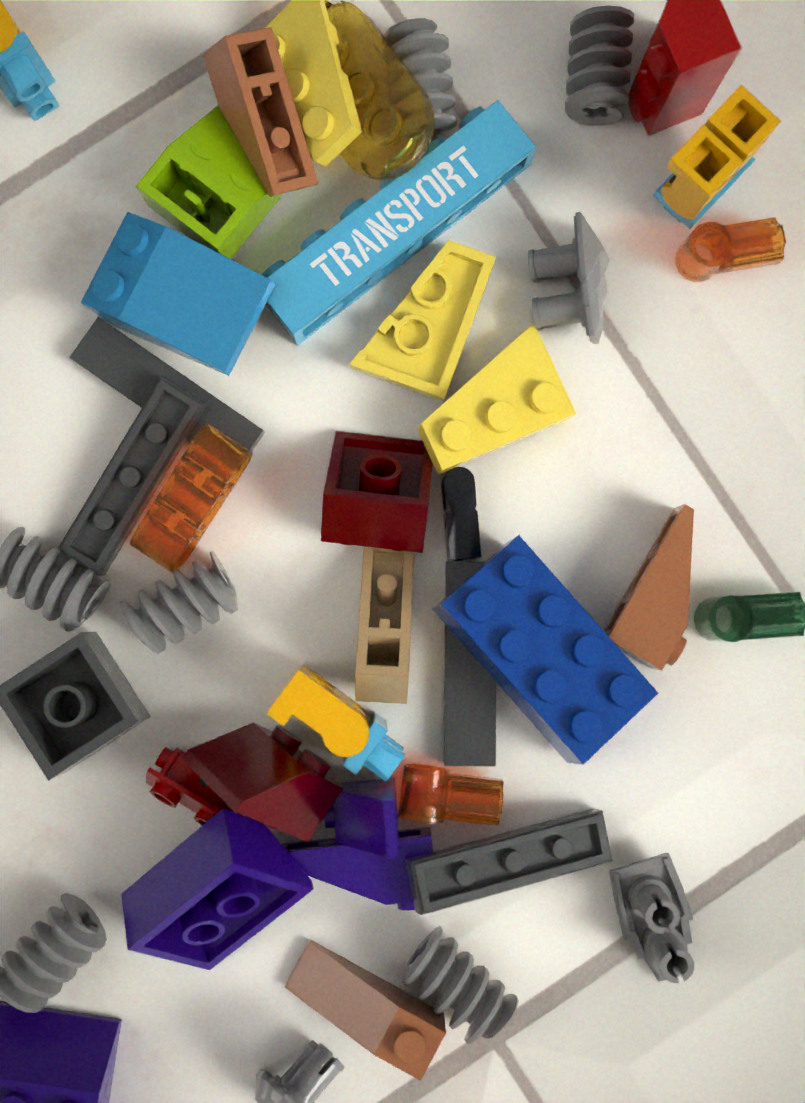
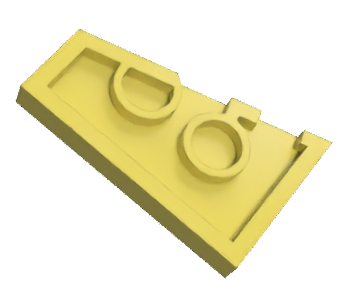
M291 0L266 28H272L309 153L315 162L326 167L362 133L348 75L342 72L336 49V46L340 43L336 27L330 23L325 5L329 0Z

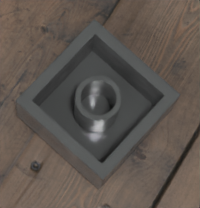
M97 632L79 633L0 685V706L48 781L66 773L151 717Z

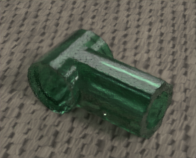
M800 592L714 596L706 598L698 605L694 614V623L696 630L702 637L709 641L717 642L804 636L805 603ZM722 606L727 607L732 616V624L725 632L718 628L715 620L716 613Z

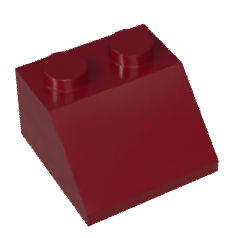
M336 431L323 492L321 541L423 553L433 469L432 460L423 441Z
M253 722L188 749L182 758L236 813L306 842H309L343 789L340 784L327 774L331 768L330 764L307 749H304L303 752L300 751L299 747L303 742L293 733L276 725L272 732Z

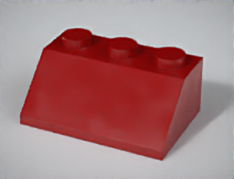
M667 0L629 90L628 105L630 112L636 122L642 121L648 136L703 114L742 49L721 0Z

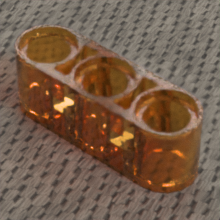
M211 423L203 426L189 444L137 527L130 545L174 574L176 570L182 567L195 549L249 464L253 452Z

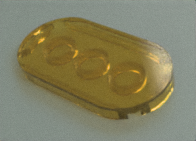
M341 1L342 3L336 4L326 2L329 21L336 27L340 43L336 46L341 69L342 72L348 75L362 133L340 155L352 169L369 178L390 180L400 177L419 163L430 145L435 122L431 100L409 68L365 12L349 2Z

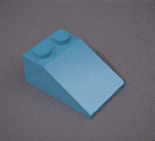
M127 212L81 304L114 327L230 376L276 284L271 279L164 225Z

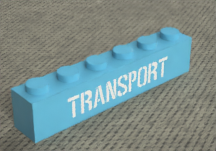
M499 100L485 110L481 106L472 110L463 118L458 126L459 130L446 140L443 137L433 140L422 150L419 155L420 160L406 171L403 168H398L390 173L380 184L381 190L367 201L360 198L351 203L340 215L341 221L327 232L324 229H320L312 233L301 244L300 249L302 251L287 263L284 260L275 262L263 272V276L271 279L276 284L266 306L297 346L531 166L536 146Z

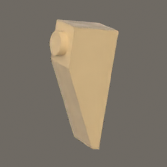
M364 546L355 669V701L407 704L414 552Z

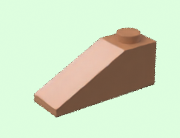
M272 28L224 36L203 55L218 106L269 197L317 185L318 180Z
M686 504L674 508L604 629V632L622 652L657 670H663L666 663L672 666L680 657L687 642L681 636L688 626L694 509Z
M311 939L285 985L286 989L373 1055L420 1081L446 1034L443 1012L436 1015L433 1012L434 1007Z

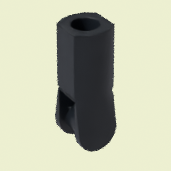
M455 467L447 472L441 481L443 510L445 512L443 517L447 561L481 558L478 511L475 509V479L467 468Z

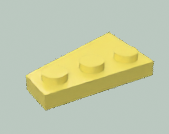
M448 240L410 287V291L392 314H389L378 327V331L364 349L360 350L350 362L349 367L444 402L496 257Z
M533 323L417 427V430L437 474H440L565 421L575 415L576 412L541 336Z

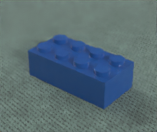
M520 535L503 545L432 609L567 763L584 765L658 694L655 688Z

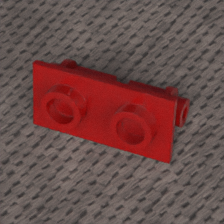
M165 747L155 762V765L162 769L160 773L151 767L147 770L146 784L152 787L149 791L150 794L170 807L176 808L178 803L192 810L196 813L194 820L201 826L223 808L235 812L209 785L204 787L198 783L201 777L182 759L185 752L179 748L172 751Z

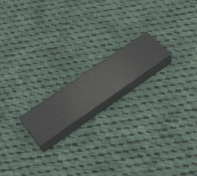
M99 316L69 357L141 408L161 376L166 377L206 402L208 405L187 440L235 473L239 471L265 434L263 429Z
M161 376L59 545L58 549L61 553L69 558H74L77 560V563L85 568H90L99 577L107 573L208 405L206 402L166 377Z
M446 561L445 597L485 562ZM445 625L444 766H496V681Z
M599 809L583 811L405 859L415 912L420 915L613 861L603 811Z

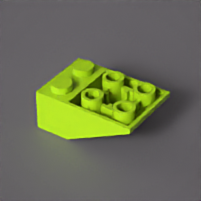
M216 106L169 144L136 185L148 207L190 239L231 260L283 196V194L269 197L219 106Z

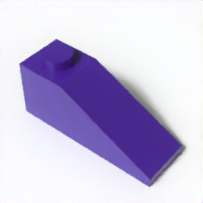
M390 778L387 781L377 779L337 782L343 789L324 817L325 828H335L336 843L387 859L398 858L399 825L395 778Z
M430 827L399 830L398 858L387 859L336 843L335 837L309 840V842L281 843L308 876L385 905L397 904L398 909L404 911L415 910L405 859L433 852Z

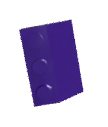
M223 808L121 894L127 950L211 970L314 890L312 880L265 824Z
M0 1001V1103H109L122 1019L46 1007L37 1013H26L14 1008L5 1001Z

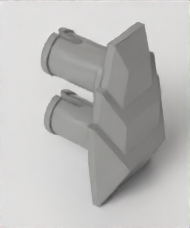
M576 212V216H574L575 238H573L572 244L529 250L528 264L531 279L534 283L540 280L577 274L580 286L577 287V292L533 298L532 312L534 324L538 331L544 328L581 323L582 327L586 328V335L589 336L590 342L594 345L599 344L604 326L603 303L607 293L605 273L609 258L603 245L582 213Z
M667 852L609 870L615 907L624 940L630 939L638 960L644 958L658 982L668 980L672 983H679L677 977L679 975L683 977L684 981L688 980L694 971V960L690 953H688L687 944L692 943L689 920H693V916L669 853Z
M312 1040L282 1077L278 1074L273 1077L266 1070H260L256 1074L255 1100L258 1103H314L338 1073L344 1070L345 1066L338 1058L335 1059L332 1056L333 1053L323 1044L319 1043L318 1045Z

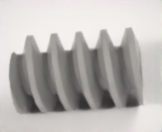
M598 6L582 11L570 22V35L572 39L569 42V55L571 58L567 66L570 78L566 81V93L569 97L565 101V113L570 119L587 125H607L623 120L624 114L615 108L624 106L629 102V92L619 87L630 83L631 73L623 69V67L628 66L632 59V53L624 49L633 42V33L626 29L634 24V13L631 10L620 6Z
M426 18L398 22L385 32V44L389 49L387 52V64L391 68L389 84L393 87L391 103L396 108L393 111V123L398 127L395 131L396 134L408 139L433 137L457 126L456 116L442 113L455 106V97L451 94L442 93L453 86V78L448 74L442 73L451 67V58L446 54H442L449 47V38L443 34L434 33L437 30V24Z
M16 528L8 535L0 547V588L7 586V594L13 599H21L25 596V605L29 609L38 610L42 607V615L45 619L54 621L60 617V627L66 632L73 631L97 610L109 590L110 581L106 579L95 589L92 588L93 570L89 568L76 578L73 574L77 560L71 558L61 567L57 566L56 563L60 553L58 548L54 547L44 556H41L39 551L43 542L42 539L37 536L27 545H23L22 540L25 528Z
M213 551L210 552L212 568L207 569L197 560L192 562L194 578L189 579L180 570H176L174 572L176 584L174 589L169 588L160 579L155 582L157 598L152 599L143 589L138 591L139 608L134 609L125 599L120 601L121 610L130 628L140 641L153 652L159 654L166 649L165 636L173 643L178 644L184 639L183 626L194 634L201 631V616L212 624L220 620L218 604L230 614L238 610L235 588L221 561Z
M68 893L61 895L60 900L67 910L66 912L56 906L49 907L46 911V917L52 927L42 921H36L32 925L31 931L36 941L28 936H21L16 943L19 953L6 951L3 954L1 961L4 968L0 967V997L14 1008L26 1013H37L46 1006L48 999L61 991L63 983L75 977L78 970L77 967L80 968L86 965L91 959L92 952H97L105 946L107 940L106 933L100 919L85 901L75 895Z
M441 926L436 927L421 942L408 961V969L402 983L408 986L420 978L423 981L418 994V998L421 1001L433 993L439 995L433 1010L436 1015L452 1007L454 1013L449 1022V1027L456 1029L467 1021L470 1026L464 1040L468 1044L474 1042L480 1036L490 1039L512 1018L519 1002L518 997L515 994L504 996V984L500 980L488 982L490 975L488 969L480 965L472 968L474 962L472 954L465 951L457 954L458 942L452 937L440 941L443 929Z

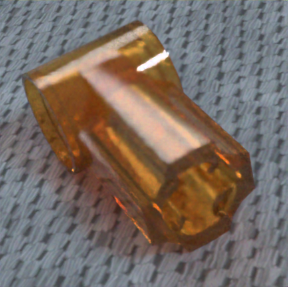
M776 217L730 225H721L717 222L700 224L677 250L675 264L678 272L692 282H702L710 279L714 274L779 264L784 259V247L786 244L783 225L777 222ZM695 245L707 247L711 251L713 261L703 259L697 253Z
M404 765L398 812L399 818L429 824L443 823L444 819L499 825L503 805L504 781L502 779L449 773V769L431 765Z

